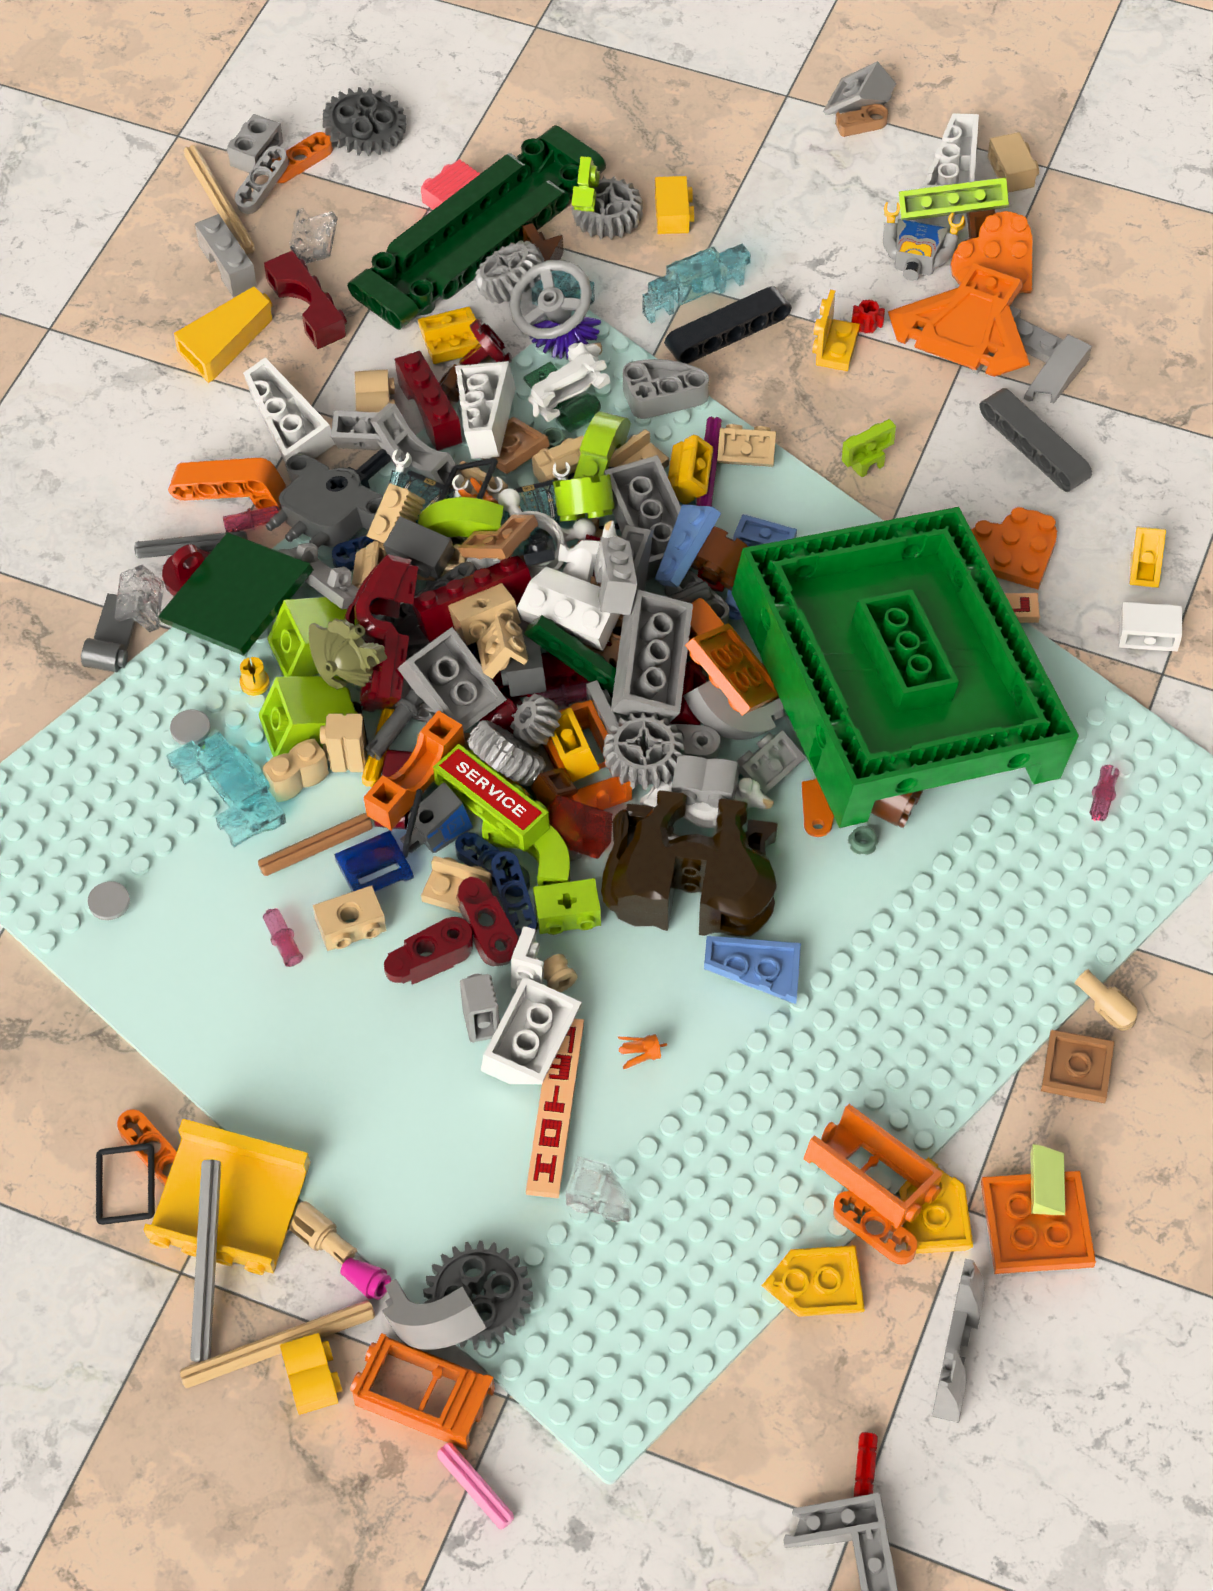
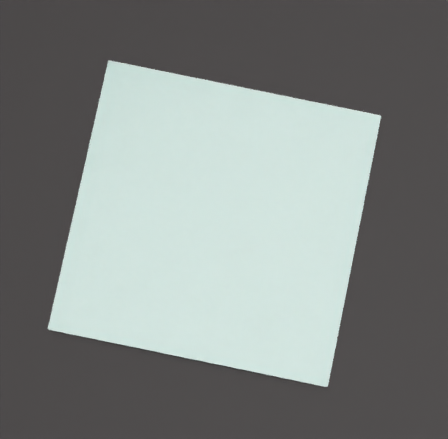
M588 310L585 316L601 320L600 325L593 327L599 330L600 333L596 335L598 337L597 340L586 341L589 344L601 342L602 353L598 356L599 361L605 360L607 366L606 369L601 371V374H608L611 383L601 389L591 385L585 393L558 403L554 409H558L561 415L547 422L540 413L538 417L533 416V404L529 403L528 398L531 396L532 387L536 383L547 378L551 372H556L569 363V359L566 358V351L562 359H559V354L556 358H553L554 346L545 354L543 353L545 345L537 348V343H532L509 363L516 387L509 419L515 417L540 433H543L548 428H558L567 439H575L585 435L592 418L599 411L628 418L631 426L626 443L633 435H638L645 429L650 432V443L669 457V466L664 469L667 477L673 445L681 441L684 442V439L693 434L698 435L704 440L706 422L709 417H719L722 420L721 428H726L728 424L743 426V429L754 430V427L710 396L700 406L648 419H640L634 416L623 392V368L630 362L657 358L590 310ZM459 400L452 407L459 417L462 443L440 450L441 452L449 453L456 465H459L461 461L470 463L483 460L481 458H471L464 433L462 408ZM425 428L416 434L424 444L435 450ZM776 443L773 467L717 463L712 507L717 509L721 515L714 526L728 532L727 537L733 539L742 514L797 529L796 538L884 521ZM532 458L508 474L495 468L492 475L493 477L498 476L511 489L540 483L533 473ZM392 461L368 480L370 490L381 496H384L388 484H393L396 465ZM491 464L479 466V468L487 473ZM404 472L399 486L401 488H404L409 481V476ZM415 481L408 488L409 491L419 497L425 492L422 497L426 502L423 504V509L439 494L437 491L427 490L426 487ZM543 487L533 490L540 512L551 517L547 494L545 491H542L544 490ZM532 491L520 492V507L522 511L539 512ZM554 491L551 492L555 509V517L551 518L561 528H573L576 520L560 522V516H557ZM695 497V500L688 504H682L681 502L679 504L681 507L682 505L696 506L697 498ZM505 511L506 516L502 517L501 526L510 518L508 511ZM585 513L586 517L582 518L592 520V518H588L587 513ZM614 514L597 517L599 519V526H604L610 520L617 524ZM536 527L530 533L528 539L522 541L514 550V553L511 555L512 557L524 555V545L529 543L528 540L532 535L536 534V531L540 529L539 527ZM362 528L349 540L367 535L368 530ZM616 529V535L621 537V530ZM302 534L292 542L283 539L272 549L276 551L298 547V544L309 543L312 538ZM553 539V542H554V545H555V552H556V549H557V548H556V543H555V541H554V539ZM574 539L566 542V544L570 548L572 545L575 546L579 540ZM322 545L318 548V559L331 569L335 568L332 560V550L334 547ZM342 555L344 559H349L346 555ZM564 562L562 568L559 570L560 572H563L567 562ZM690 568L696 575L698 574V570ZM351 570V583H352L353 571H354V570ZM655 578L646 580V592L667 597L665 595V586L656 581ZM416 580L415 594L426 587L425 580ZM304 581L291 599L320 598L325 596ZM727 588L723 592L715 591L724 601L726 600L728 595ZM371 614L374 618L378 620H381L384 617V615ZM276 617L244 656L172 627L127 662L125 668L121 667L118 672L108 677L0 763V925L221 1129L308 1153L311 1163L298 1200L310 1203L335 1223L337 1234L357 1249L356 1253L366 1263L385 1269L387 1275L391 1277V1282L396 1279L410 1302L424 1304V1302L430 1300L424 1298L423 1289L430 1288L426 1283V1276H435L432 1271L433 1264L443 1266L442 1254L447 1255L449 1258L453 1257L452 1247L454 1246L460 1252H464L465 1242H469L472 1249H477L479 1240L483 1241L484 1249L488 1250L492 1243L495 1242L498 1253L507 1247L509 1248V1259L518 1255L520 1259L518 1267L526 1266L528 1275L525 1278H531L532 1287L528 1290L533 1292V1300L527 1302L531 1306V1313H521L525 1318V1325L514 1323L516 1335L513 1336L506 1331L504 1333L505 1343L502 1344L495 1337L492 1339L491 1348L487 1347L485 1341H480L477 1350H474L473 1343L470 1340L467 1341L463 1348L460 1347V1343L455 1345L484 1372L494 1377V1381L606 1484L615 1483L786 1308L783 1303L761 1285L791 1249L847 1246L857 1236L839 1223L833 1215L836 1196L841 1192L849 1190L824 1170L820 1169L815 1163L811 1162L809 1164L804 1160L810 1139L815 1135L821 1140L826 1126L830 1122L838 1125L845 1107L850 1104L925 1160L928 1157L932 1159L1049 1040L1050 1031H1057L1090 998L1079 986L1075 985L1078 977L1085 970L1089 969L1095 977L1104 983L1213 872V755L1028 623L1020 624L1079 735L1061 779L1033 785L1024 767L925 789L917 805H914L904 828L895 826L871 813L868 822L839 828L834 817L831 831L823 837H814L809 835L804 828L802 782L816 779V776L785 709H783L785 716L774 721L776 728L758 737L735 740L720 736V752L716 759H727L736 762L749 750L752 754L759 749L756 743L769 732L774 736L782 730L806 757L765 794L774 801V805L770 809L750 807L747 822L742 826L744 832H746L748 819L778 823L776 841L765 849L777 884L773 896L775 900L774 911L768 922L750 937L732 936L724 933L699 935V912L702 892L688 893L682 889H675L668 931L655 926L635 927L619 920L615 912L611 911L603 902L601 894L603 871L614 845L612 821L620 810L626 809L627 804L644 805L640 803V799L648 794L654 785L649 784L645 791L642 785L637 784L632 789V800L579 819L575 818L568 801L565 810L584 851L580 859L570 861V882L595 878L601 909V926H596L589 930H568L556 935L548 933L539 934V928L536 932L535 942L540 943L536 958L544 962L553 955L563 954L568 960V968H572L576 972L577 979L575 983L561 993L582 1002L575 1019H584L559 1198L526 1195L542 1084H509L482 1072L483 1055L491 1039L474 1043L470 1042L463 1013L460 980L472 974H489L492 976L499 1009V1021H501L516 992V989L511 988V962L503 966H490L481 959L473 942V949L466 960L454 965L451 969L413 985L411 981L404 984L402 982L394 983L386 977L384 972V961L388 953L402 947L405 939L445 918L460 917L463 919L461 913L422 902L421 894L432 872L431 861L434 856L441 858L449 857L458 863L464 864L457 858L456 840L436 853H432L423 844L412 853L409 852L407 858H403V843L400 838L406 834L407 829H392L391 831L388 828L375 827L374 820L371 819L373 828L367 832L268 876H264L259 869V859L366 813L364 796L372 788L362 784L363 772H350V770L346 772H332L329 761H327L329 774L323 781L314 786L303 788L299 794L287 801L277 802L266 788L263 766L273 758L258 714L275 678L284 677L267 640ZM729 618L731 627L762 663L763 661L743 618L740 620ZM540 646L541 653H546V650ZM251 657H257L262 660L264 670L270 680L269 688L263 694L256 696L244 693L240 686V664L244 659L250 658L252 666ZM702 667V673L707 677L706 682L710 681L709 674ZM347 683L346 688L350 691L351 702L356 701L361 705V686ZM586 685L537 694L554 701L558 705V711L568 708L574 703L587 701ZM520 697L522 703L525 697ZM377 709L375 712L362 710L368 744L375 736L382 710ZM185 710L201 711L208 717L211 729L208 737L203 742L193 746L177 743L170 731L172 719L178 713ZM411 718L389 749L413 752L417 744V734L420 733L427 723ZM480 721L476 722L474 725H472L470 728L464 731V733H471L473 728L476 727ZM590 729L582 730L597 764L605 762ZM604 767L572 783L577 789L612 778L610 770ZM742 774L739 775L737 784L745 778ZM432 782L422 794L421 802L439 787L435 782ZM521 785L535 802L531 793V786ZM465 807L473 829L469 832L476 833L482 837L483 820ZM684 817L676 820L673 824V833L678 836L700 834L712 837L715 830L714 828L699 827ZM818 824L813 826L816 829L823 828V826ZM867 826L876 833L879 842L872 854H856L850 849L851 844L848 843V837L857 827ZM465 845L464 851H466L467 849H472L473 851H475V845H472L471 847H467ZM496 847L500 851H509L515 854L520 865L529 872L530 888L528 893L536 916L533 887L538 886L537 874L539 865L529 853L523 852L520 849ZM492 859L485 862V868L492 870ZM103 882L120 883L127 889L130 897L127 911L122 916L113 920H101L95 917L90 912L88 906L89 893L95 886ZM492 884L493 889L491 893L493 897L496 896L504 911L498 888ZM372 885L384 914L386 931L380 933L377 937L353 942L345 948H335L327 951L315 921L313 905ZM506 894V900L513 904L520 902L523 896L512 897ZM522 909L509 911L510 914L517 913L519 924L515 928H521L522 930L524 926L528 927L532 923V921L525 920ZM482 913L480 919H478L480 924L483 926L493 925L492 917ZM349 919L345 922H354L356 919ZM707 936L801 943L797 1003H791L705 970L704 960ZM502 941L495 942L497 950H505ZM425 952V953H422L421 955H422V956H428V955H431L432 953H430V952ZM543 979V985L547 986V980ZM656 1034L659 1044L667 1043V1046L660 1047V1059L646 1060L623 1069L624 1064L628 1060L643 1053H619L618 1050L623 1043L633 1042L634 1040H621L618 1036L644 1038L647 1035ZM860 1147L847 1160L861 1169L868 1163L869 1157L874 1155ZM880 1160L877 1166L871 1167L865 1172L895 1196L899 1193L900 1187L907 1181ZM854 1204L843 1205L842 1211L845 1213L849 1210L854 1212ZM858 1216V1220H857V1223H858V1224H860V1221H861V1218H862V1217H860V1216ZM476 1268L470 1269L465 1275L476 1277L482 1271ZM495 1271L490 1272V1274L487 1277V1281L493 1274L496 1273ZM499 1285L493 1291L498 1294H504L510 1288L506 1285ZM482 1290L480 1295L484 1296V1290ZM474 1293L472 1294L473 1300H474L475 1297L477 1296V1295H475ZM481 1312L479 1316L482 1321H486L491 1317V1314Z

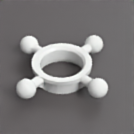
M507 488L498 495V504L503 505V510L508 511L510 516L534 515L539 524L537 527L547 531L556 543L555 560L527 566L531 579L546 566L558 571L562 568L564 561H558L561 543L566 544V542L574 539L585 540L586 534L595 535V525L589 519H580L575 522L573 528L564 529L553 518L537 511L521 512L519 509L521 498L516 490ZM467 558L466 562H472L477 570L488 568L501 561L498 558Z

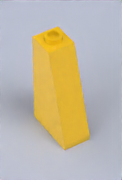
M254 286L176 331L174 336L177 351L210 383L273 320L270 298L265 293L262 294Z

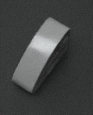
M663 359L639 360L624 366L623 392L633 415L640 419H648L704 404L709 397V375L702 369L678 361Z

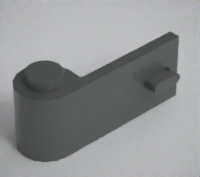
M107 593L94 638H87L82 648L81 663L83 667L118 672L121 667L125 668L128 661L127 648L142 603L141 599Z

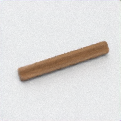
M367 813L360 814L259 859V869L264 876H268L373 828L372 821L367 816Z

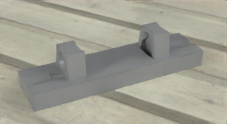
M298 544V547L292 549L278 550V552L310 563L314 570L305 582L339 608L347 609L352 604L358 588L351 583V571L346 567L331 569L318 559V547L315 544Z

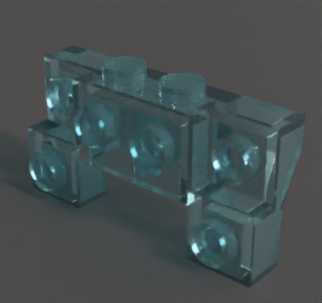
M743 243L733 248H728L721 253L713 246L667 265L666 276L656 278L648 283V292L642 295V313L652 324L655 322L656 310L664 308L668 315L674 314V300L681 306L716 290L722 294L725 292L726 283L730 279H734L739 286L744 285L745 269L750 264L751 259L750 252Z
M220 732L197 745L191 740L166 755L171 769L176 768L184 785L206 774L207 781L229 807V809L215 816L220 831L224 829L228 834L230 844L233 847L259 833L275 830L286 823L285 813L268 793L270 785L262 773L257 774L253 769L254 766L246 753L241 754L234 745L230 746Z

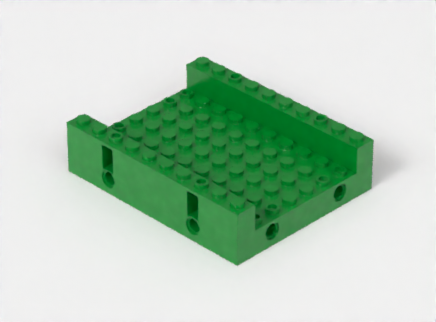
M959 507L742 549L731 594L839 828L868 822L876 800L1024 767L1033 785L1061 779L1079 735Z

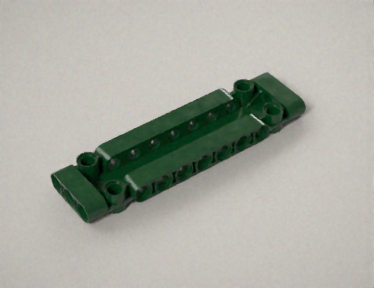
M557 125L552 126L537 139L525 140L521 145V154L517 157L512 153L503 156L394 239L387 247L386 252L375 254L371 261L372 267L365 269L347 283L350 294L358 302L398 330L418 315H428L434 310L437 300L441 297L445 300L451 298L472 282L476 277L475 272L480 268L479 265L486 261V257L493 255L494 251L500 250L502 246L506 247L512 242L516 244L518 241H523V226L533 223L536 230H538L566 208L569 200H572L573 187H579L577 182L580 156L591 157L594 165L597 166V171H600V173L606 169L603 157Z

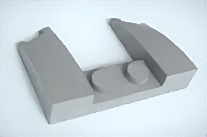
M1010 306L1025 352L1046 363L1026 391L1024 399L1033 401L1036 392L1051 394L1050 403H1055L1089 361L1092 346L1069 334L1063 340L1021 319V310ZM981 364L977 370H971L973 373L978 374L985 365Z
M965 1259L932 1413V1417L959 1423L966 1388L965 1357L959 1356L961 1345L968 1346L971 1328L978 1329L985 1291L982 1275L975 1262L969 1259Z
M880 1493L793 1508L792 1514L800 1519L795 1535L785 1534L783 1540L785 1548L853 1541L861 1591H898Z

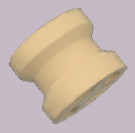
M563 954L553 955L544 961L543 979L547 980V987L558 992L567 990L577 979L576 972L572 968H568V960Z

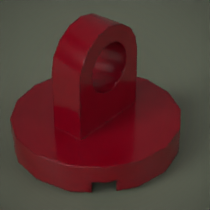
M476 319L470 324V329L479 344L459 361L460 365L478 364L488 355L496 362L509 361L510 363L512 361L511 353L505 355L503 349L506 347L503 341L488 324L484 323L482 325V319Z
M193 544L179 548L163 565L162 578L166 590L175 596L210 553L198 549Z

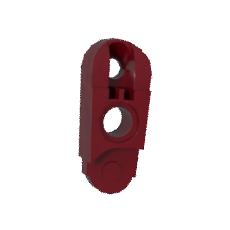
M476 877L464 879L458 887L456 899L459 903L458 908L463 919L471 926L473 942L481 959L490 966L509 964L519 940L496 896L493 897L486 882ZM482 913L490 915L493 919V925L483 926L478 921V915ZM502 941L505 950H497L495 942Z
M449 917L405 939L402 947L388 953L384 961L386 977L394 983L402 982L404 984L411 981L413 985L463 962L470 956L473 949V933L470 924L460 917ZM425 952H430V953H432L431 955H428V956H422V955H421L422 953H425Z

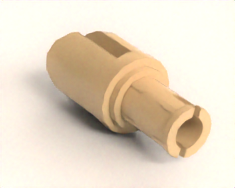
M1089 969L1085 970L1075 981V985L1079 986L1095 1001L1094 1010L1111 1026L1120 1031L1129 1030L1134 1026L1138 1010L1135 1004L1117 987L1107 988Z
M306 1201L301 1202L297 1206L296 1213L289 1227L292 1233L313 1250H325L341 1265H343L346 1259L354 1258L357 1249L337 1234V1226L329 1218Z

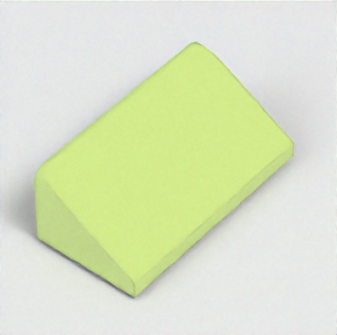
M1033 1144L1030 1153L1031 1214L1065 1215L1064 1153L1042 1145Z

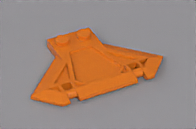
M974 263L958 288L888 311L896 339L903 344H906L911 338L917 340L914 345L915 348L971 369L977 370L981 364L988 366L986 374L993 377L1030 365L1010 310L1012 302L1023 287L1022 280ZM990 352V353H993V354H995V355H994V356H990V355H988V353Z

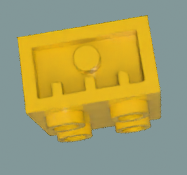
M830 289L828 298L822 299L820 315L822 317L821 319H816L814 335L818 337H815L812 353L817 354V366L848 371L859 334L860 324L833 319L836 290Z

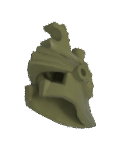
M336 618L328 622V628L319 626L316 623H312L309 626L311 655L318 673L329 686L339 689L347 686V683H352L364 687L370 681L373 667L387 659L383 645L374 644L373 642L366 643L362 639V636L365 634V629L362 625L354 626V624L349 623L346 619L339 620ZM338 675L342 679L346 680V682L335 679L334 676Z

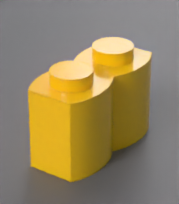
M319 1333L279 1344L298 1414L301 1415L337 1404L336 1393L342 1392V1387L337 1371L330 1373L327 1362L333 1361V1356L328 1340L321 1342Z

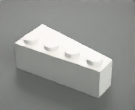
M509 361L455 366L464 433L471 458L490 459L499 457L516 390Z

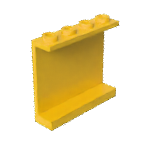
M182 1119L178 1130L182 1139L152 1224L145 1223L143 1229L148 1239H150V1243L161 1248H169V1245L181 1247L183 1253L196 1257L201 1163L206 1159H215L221 1162L216 1262L226 1266H232L233 1262L245 1265V1270L258 1275H263L264 1271L274 1274L311 1163L308 1153Z

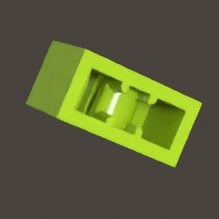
M595 878L533 887L539 934L548 933L556 935L563 931L575 929L589 930L593 927L601 926V909Z

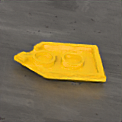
M928 1157L926 1161L941 1171L943 1175L938 1184L941 1191L937 1198L931 1204L925 1202L922 1205L920 1214L912 1223L906 1221L903 1224L904 1228L912 1233L917 1240L916 1254L966 1251L973 1248L965 1184L957 1178L949 1176L938 1167L936 1162ZM906 1181L899 1189L900 1200L905 1202L918 1188Z
M856 1245L791 1249L761 1285L798 1317L865 1311Z

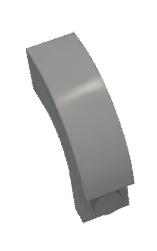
M388 403L370 420L380 436V439L377 441L380 447L386 450L395 465L396 463L393 461L392 455L396 449L400 451L399 462L405 460L407 452L411 455V465L404 468V473L409 476L408 473L411 470L445 485L452 468L456 465L451 455L434 450L424 444L410 429L396 404ZM460 470L456 472L455 476L462 475ZM419 479L414 480L422 486L427 485L426 488L429 487L428 484ZM435 486L429 487V489H434L440 492V488H437Z
M711 681L683 695L693 714L704 726L713 728L720 736L729 739L746 740L758 737L776 728L774 721L785 716L780 698L742 716L740 712L735 711L729 705L727 696L721 689L715 687Z
M396 1279L385 1285L390 1298L385 1301L388 1307L383 1309L382 1312L397 1337L410 1347L424 1350L445 1348L463 1342L486 1329L463 1286L435 1302L416 1304L408 1300Z

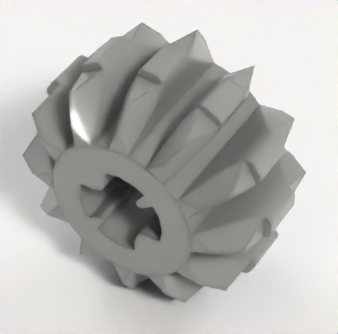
M535 693L531 697L525 696L523 704H517L518 710L511 715L514 718L510 725L514 730L513 736L529 746L538 747L540 744L546 745L550 736L555 737L554 731L560 726L557 721L562 714L558 711V705L549 698Z

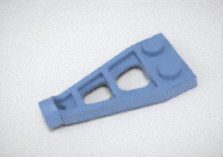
M742 514L733 535V540L735 541L738 538L749 547L796 538L797 529ZM728 589L725 602L729 606V618L740 620L742 615L731 594L732 591Z

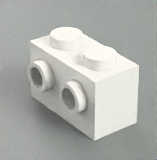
M1140 602L1122 603L1119 616V648L1178 652L1182 637V606Z

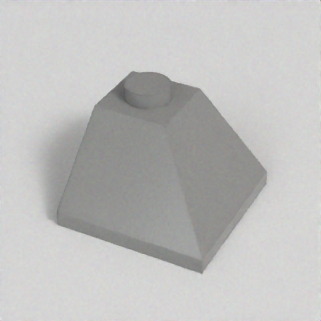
M877 61L841 78L823 112L825 115L836 114L838 111L843 113L860 110L862 106L871 104L884 105L891 99V93L896 83Z

